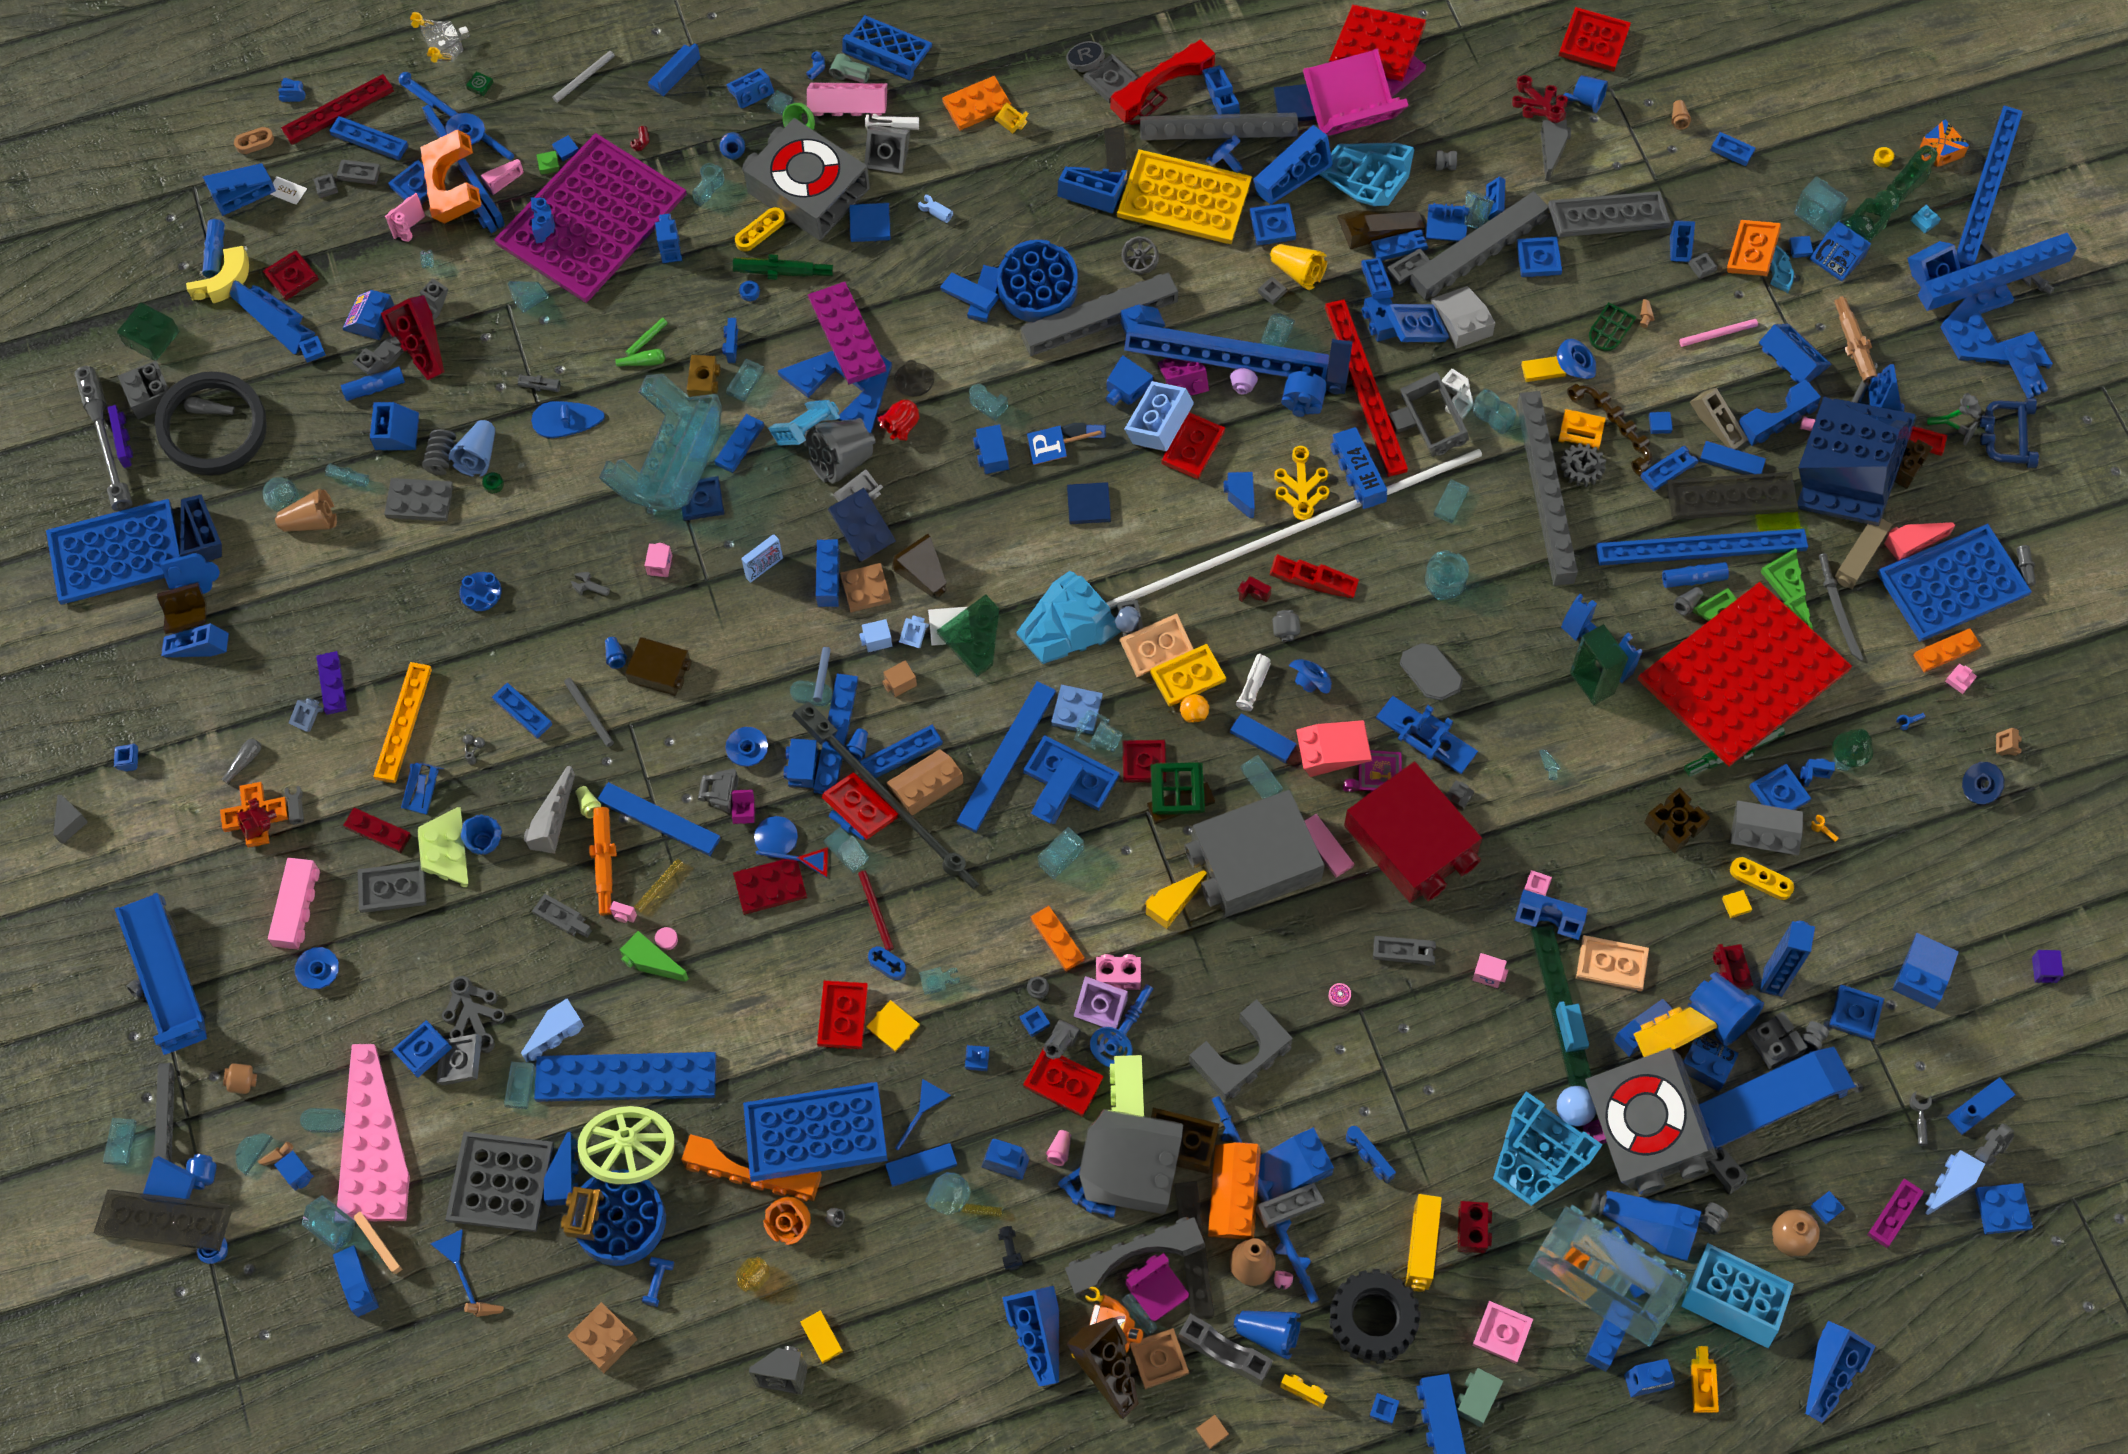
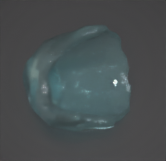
M946 1172L936 1178L925 1202L928 1203L930 1208L946 1215L961 1212L970 1196L968 1182L958 1173Z

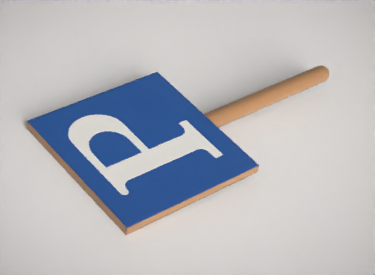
M1060 425L1028 433L1033 465L1067 457L1065 443L1100 435L1102 432L1095 431L1063 439Z

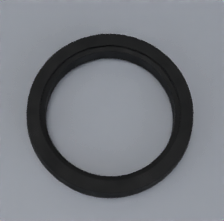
M214 371L193 374L174 384L162 397L155 416L156 435L165 454L180 468L199 475L225 474L245 465L262 446L267 428L264 406L252 387L234 375ZM210 388L234 392L248 403L253 416L251 431L239 448L219 458L202 459L184 453L173 443L170 436V420L174 410L183 399L192 393Z

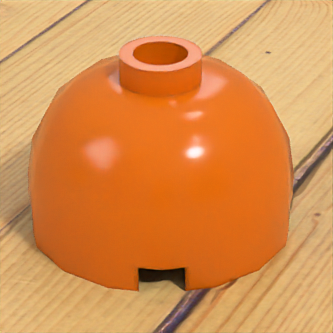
M783 1197L775 1200L766 1209L765 1219L763 1220L767 1234L774 1241L785 1242L786 1245L797 1243L807 1233L811 1224L810 1212L807 1206L794 1197Z

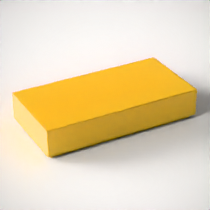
M1557 356L1522 361L1521 364L1525 382L1566 376V373L1558 363Z
M821 1310L800 1321L822 1364L843 1352Z

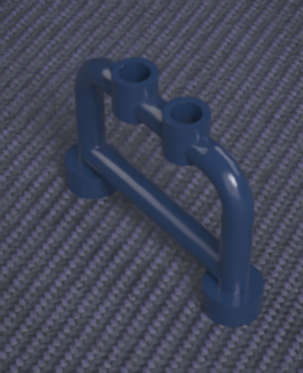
M2026 398L2025 402L1999 400L1988 404L1985 409V415L1980 417V427L1985 428V433H1981L1980 445H1986V452L1991 459L2006 463H2024L2027 468H2037L2039 454L2038 452H2028L2027 414H2035L2037 407L2036 398ZM1995 409L2018 410L2020 455L1999 454L1995 451V416H1993Z

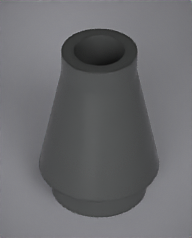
M1694 587L1689 592L1677 597L1674 602L1676 612L1683 616L1691 614L1699 600L1704 596L1703 591L1698 587Z

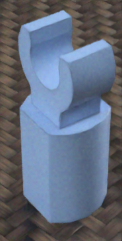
M929 195L924 196V200L928 202L927 204L918 203L921 211H929L931 215L945 223H948L953 216L952 210L936 201L934 202Z

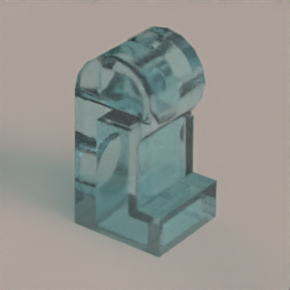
M975 384L969 389L970 403L994 421L1008 408L1007 397L1000 394L997 398L989 393L982 384Z

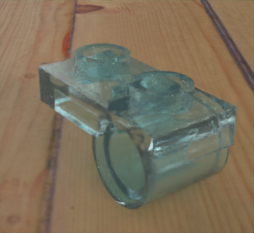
M711 163L701 167L702 181L692 191L694 203L700 207L710 200L715 190L720 188L725 181L723 169Z

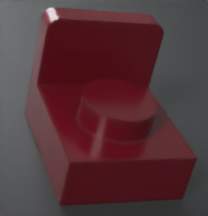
M1249 576L1247 581H1242L1238 588L1239 601L1243 602L1249 593L1254 599L1267 602L1271 597L1272 587Z

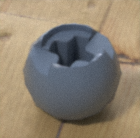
M1130 606L1121 609L1115 619L1116 627L1126 633L1133 631L1141 618L1139 611Z

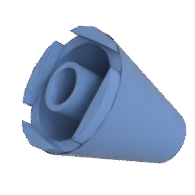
M487 420L478 421L451 449L449 460L452 459L454 462L453 467L456 470L472 477L475 474L483 476L487 473L495 436V427L491 422Z

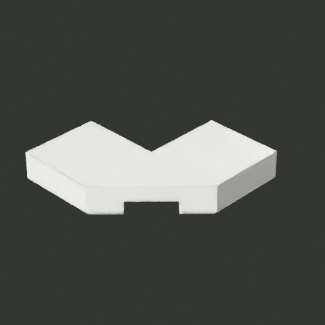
M1451 368L1442 379L1446 390L1455 395L1451 400L1461 420H1463L1474 404L1470 392L1469 379ZM1446 406V407H1445V411L1450 414V412H1449V410H1448V408H1447V406Z

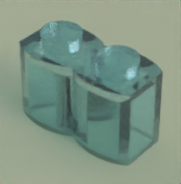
M1484 389L1475 398L1474 414L1479 419L1488 422L1496 432L1505 434L1513 426L1516 416L1515 409L1510 404L1500 401L1493 391Z

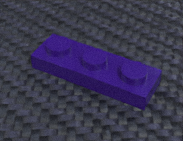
M116 405L109 406L108 412L117 457L123 468L132 466L130 458L133 457V452L130 445L128 446L127 444L130 437L127 429H124V424L126 423L123 411L120 412Z
M338 652L316 655L324 712L326 715L347 711Z

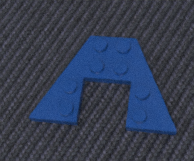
M2006 284L1965 298L1940 327L1959 360H1975L1977 362H1986L1987 360L2010 365L2004 350L2025 341L2036 365L2046 366L2049 369L2053 364L2034 331L1997 343L1981 314L2013 303L2014 297Z
M833 351L778 370V376L808 398L835 371L845 378ZM881 354L880 356L886 366V372L852 383L863 392L839 415L840 418L838 419V421L861 418L869 433H872L876 423L884 389H886L887 379L892 369V362Z

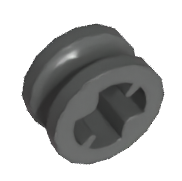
M1595 1192L1590 1212L1597 1211L1599 1215H1602L1607 1195L1600 1196L1598 1192Z

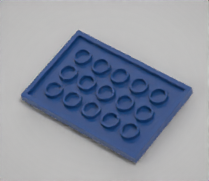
M169 499L46 530L58 602L61 605L165 578L161 568V561L180 557V546L172 505Z
M1988 524L1883 567L1877 572L1919 642L2027 597L2032 592Z
M877 1082L743 1103L751 1182L888 1161Z

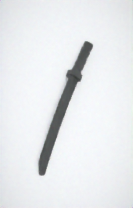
M1826 553L1820 554L1819 559L1825 577L1823 586L1828 590L1835 614L1851 654L1859 661H1862L1863 656L1853 636L1836 588L1837 580L1832 577L1828 556Z

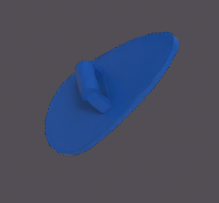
M564 401L548 402L542 404L534 411L531 422L533 429L538 435L544 438H558L588 430L602 422L605 415L603 411L586 404Z

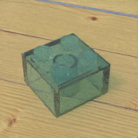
M1816 176L1801 192L1794 214L1823 235H1826L1840 221L1849 198Z

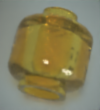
M759 1257L747 1258L735 1273L738 1287L745 1292L748 1290L752 1292L759 1291L770 1277L768 1264Z

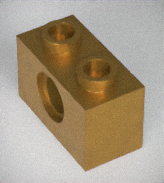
M691 355L687 384L689 400L714 401V394L718 393L716 376H720V364H717L715 356Z

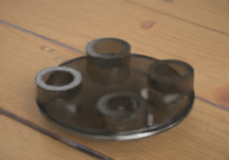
M909 360L895 373V387L906 396H921L932 388L934 372L924 364L917 363L915 360Z

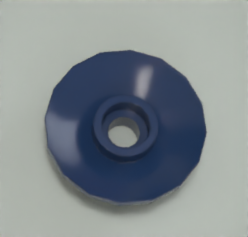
M1979 762L1972 765L1966 771L1963 777L1962 788L1970 801L1977 804H1989L2001 795L2005 779L2002 771L1996 765L1990 762ZM1989 781L1988 787L1985 788L1984 783Z

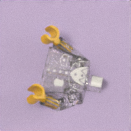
M413 12L410 20H413L411 25L414 28H418L419 25L421 26L420 30L429 49L427 56H431V61L436 63L437 66L445 62H454L458 55L464 51L461 40L470 37L466 26L455 30L451 21H432L423 18L418 12Z

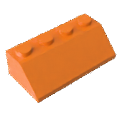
M1234 1142L1215 1145L1208 1237L1254 1239L1255 1208L1257 1206L1261 1148L1258 1144Z

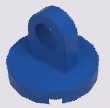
M1233 135L1232 140H1226L1214 151L1213 157L1209 156L1206 162L1212 166L1223 158L1234 172H1241L1243 167L1230 152L1240 142V139Z

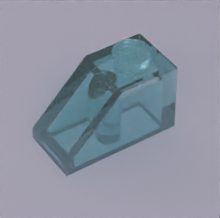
M1278 312L1270 316L1259 344L1283 347L1290 336L1295 320Z

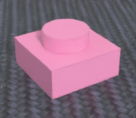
M613 901L610 908L613 917L623 923L627 921L634 923L637 916L634 907Z

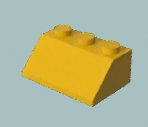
M1677 1007L1668 1011L1669 1016L1663 1014L1654 1018L1655 1023L1649 1021L1640 1025L1641 1030L1634 1033L1643 1057L1670 1047L1676 1049L1718 1026L1716 1022L1691 1007L1684 1010L1681 1007Z

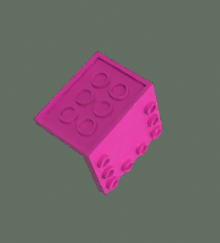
M1378 49L1303 69L1319 129L1328 136L1396 118L1408 107L1407 99L1391 98Z

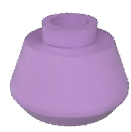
M1245 368L1237 369L1230 375L1233 389L1242 395L1251 392L1258 381L1256 374L1252 370Z

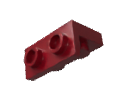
M1718 944L1713 952V961L1719 967V974L1741 990L1752 988L1753 982L1742 944L1723 947V944Z

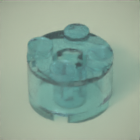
M1448 550L1435 553L1429 560L1425 573V585L1428 591L1438 600L1459 596L1466 587L1469 575L1468 562L1462 555L1451 553Z

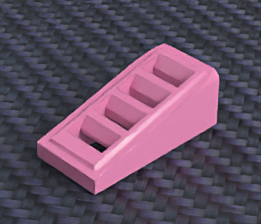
M516 159L485 172L481 175L484 186L494 195L522 175L524 171L520 160Z

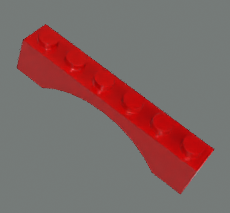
M1201 39L1191 43L1183 51L1175 53L1172 58L1161 62L1156 68L1150 72L1147 71L1137 80L1131 81L1120 91L1114 92L1111 96L1110 109L1124 123L1128 122L1140 114L1144 101L1155 88L1177 77L1201 75L1202 70L1215 66L1216 53Z

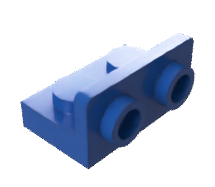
M761 68L726 84L729 92L736 98L741 109L774 94L770 78Z

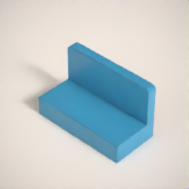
M1564 1001L1559 1002L1556 1014L1566 1052L1588 1049L1589 1043L1579 1004L1565 1006Z

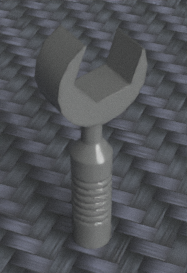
M1916 1091L1910 1097L1909 1104L1913 1110L1919 1112L1917 1120L1918 1145L1927 1146V1126L1923 1112L1930 1107L1932 1099L1930 1096L1927 1103L1920 1104L1915 1099Z

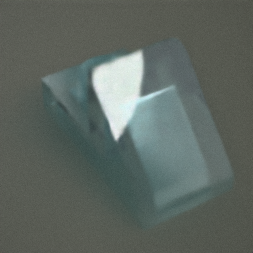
M841 827L824 840V844L852 873L869 860V857L853 835L850 837Z

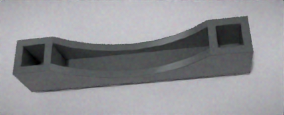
M1181 1218L1173 1226H1161L1155 1229V1233L1150 1235H1138L1133 1238L1134 1241L1127 1244L1124 1242L1112 1246V1250L1107 1252L1097 1251L1091 1254L1089 1259L1084 1261L1077 1259L1070 1262L1065 1270L1076 1299L1094 1292L1089 1290L1090 1287L1099 1289L1112 1270L1134 1256L1150 1252H1167L1187 1256L1204 1249L1205 1243L1195 1218Z

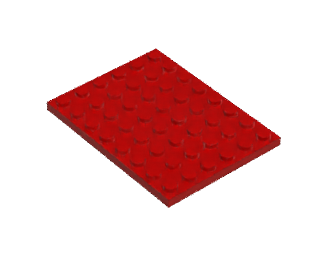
M1759 582L1642 672L1637 680L1730 767L1848 673L1852 665Z

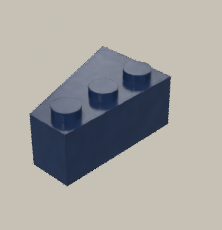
M202 494L181 499L180 557L197 553L202 555L206 561L222 557V543Z

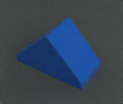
M1674 221L1670 234L1671 261L1689 262L1691 260L1695 221Z

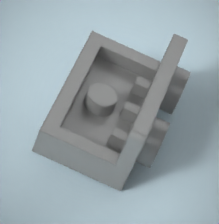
M865 469L836 491L833 496L840 502L860 489L865 488L873 501L881 495L879 490L883 486L881 484L878 485Z

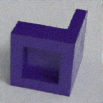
M2038 950L2033 955L2032 963L2035 982L2057 983L2064 976L2060 950Z

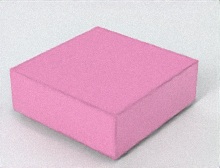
M1531 870L1524 890L1546 896L1552 877Z

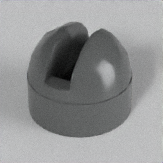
M135 979L126 985L127 990L135 998L139 999L144 994L139 979Z
M830 1208L826 1212L827 1217H825V1221L828 1225L840 1227L843 1224L845 1214L842 1209Z

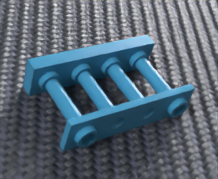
M830 400L807 402L805 406L808 411L790 423L773 424L768 429L778 445H800L806 441L804 437L805 431L821 421L837 420L840 418L836 404L830 402Z

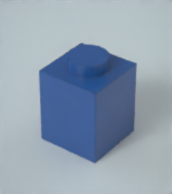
M291 1151L274 1164L295 1191L307 1186L310 1179L314 1177L294 1151Z

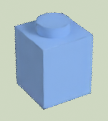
M886 619L862 625L863 633L859 634L862 646L866 645L868 652L893 647Z

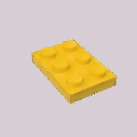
M1207 644L1150 669V673L1169 707L1182 702L1189 695H1197L1226 682V677Z

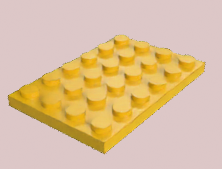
M1138 149L1117 217L1232 244L1252 182V176Z

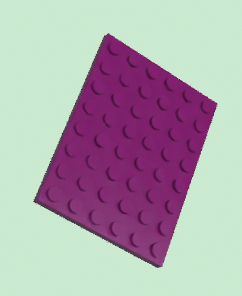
M595 133L534 197L544 198L550 206L555 222L554 233L545 238V242L536 244L532 231L534 211L531 210L530 201L494 241L496 245L587 303L656 229L655 222H659V215L669 214L687 195V192L681 186Z

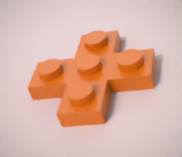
M261 782L239 786L241 806L220 810L222 830L224 832L241 829L238 825L237 813L249 810L248 801L257 798L259 807H263L265 812L275 811L277 817L271 819L270 823L289 820L286 798L281 797L265 801L263 784ZM268 830L248 841L245 837L247 847L269 844Z

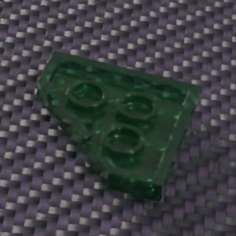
M985 594L937 630L940 638L976 678L993 666L999 608Z

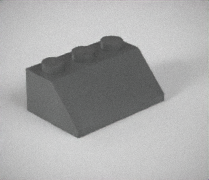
M1737 800L1729 843L1799 855L1803 832V812Z
M785 1346L784 1349L777 1348L751 1366L749 1374L756 1387L802 1395L808 1369L802 1352H798V1348Z

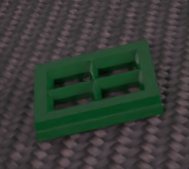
M1203 763L1151 764L1153 814L1205 813ZM1179 771H1191L1192 786H1180ZM1163 772H1175V787L1163 786ZM1180 790H1192V805L1180 804ZM1164 791H1176L1175 806H1164Z

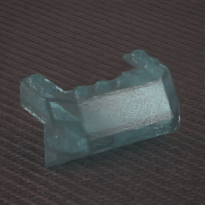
M664 374L646 375L638 393L662 412L665 418L640 473L623 459L617 460L615 465L610 461H606L599 479L628 502L657 511L676 510L690 503L720 435L722 405L717 394L689 397Z
M1572 1205L1568 1208L1565 1206L1527 1270L1650 1347L1688 1284V1281L1685 1280L1686 1275L1675 1268L1671 1271L1665 1267L1667 1262L1656 1255L1650 1258L1644 1254L1646 1249L1633 1242L1632 1246L1624 1242L1625 1236L1619 1232L1612 1230L1610 1233L1603 1229L1605 1224L1598 1219L1592 1217L1589 1220L1582 1216L1584 1212ZM1571 1247L1590 1258L1583 1271L1565 1260ZM1631 1285L1636 1286L1649 1295L1643 1307L1624 1297Z

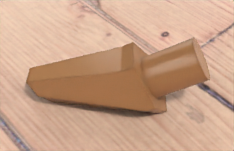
M1643 299L1640 314L1642 319L1640 326L1643 328H1647L1649 322L1655 320L1650 302L1646 299Z
M286 1142L281 1149L277 1147L259 1159L258 1163L263 1166L277 1163L294 1147L291 1143Z
M476 1302V1304L466 1303L464 1307L465 1312L474 1313L476 1317L502 1313L504 1309L503 1306Z

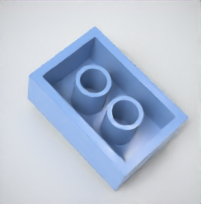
M1152 381L1125 427V431L1132 444L1167 451L1194 404L1187 389Z

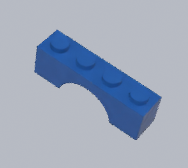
M1805 379L1789 389L1786 396L1787 408L1778 413H1767L1756 408L1741 417L1738 424L1748 438L1747 441L1752 446L1758 442L1763 443L1774 432L1779 433L1789 423L1794 424L1806 413H1813L1818 408L1821 396Z

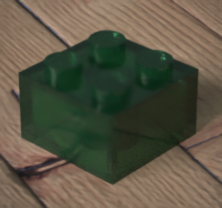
M140 302L119 328L117 334L123 345L157 361L180 331L172 318Z

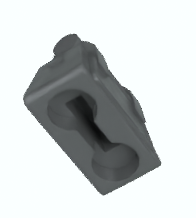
M729 769L718 771L714 775H703L698 800L707 801L715 808L732 813V791L737 790L739 781L736 770ZM709 784L712 785L711 792H708Z

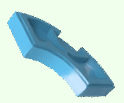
M1776 245L1770 265V270L1772 271L1770 284L1788 293L1793 283L1794 270L1788 255Z

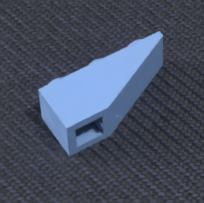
M568 999L549 1009L521 1052L526 1063L530 1060H536L537 1056H541L547 1049L559 1046L563 1039L578 1034L581 1028L584 1027Z
M1961 1150L1955 1156L1951 1154L1945 1164V1167L1948 1168L1945 1175L1941 1173L1935 1185L1938 1187L1936 1193H1931L1925 1203L1929 1206L1925 1213L1927 1215L1931 1214L1969 1190L1977 1182L1985 1163Z

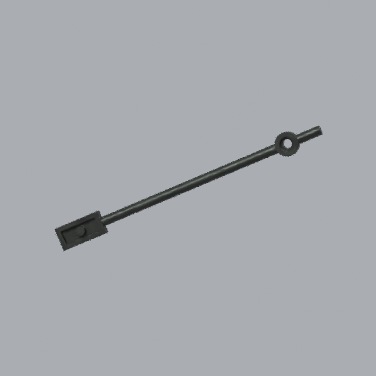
M810 702L794 710L792 716L820 745L827 741L944 860L942 866L947 874L952 876L959 875L973 890L980 885L964 869L966 865L965 859L960 854L949 853L834 737L838 730Z

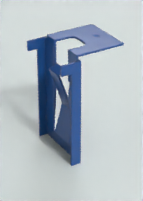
M426 763L410 764L411 770L401 808L427 815L439 771L437 769L444 768ZM421 765L431 767L428 776V781L426 784V791L425 779L427 775H419ZM417 781H418L416 793H415L414 798H413V800H412V802H411V805H409V803H410V801H411V798H412V795H413V792H414V790H415Z

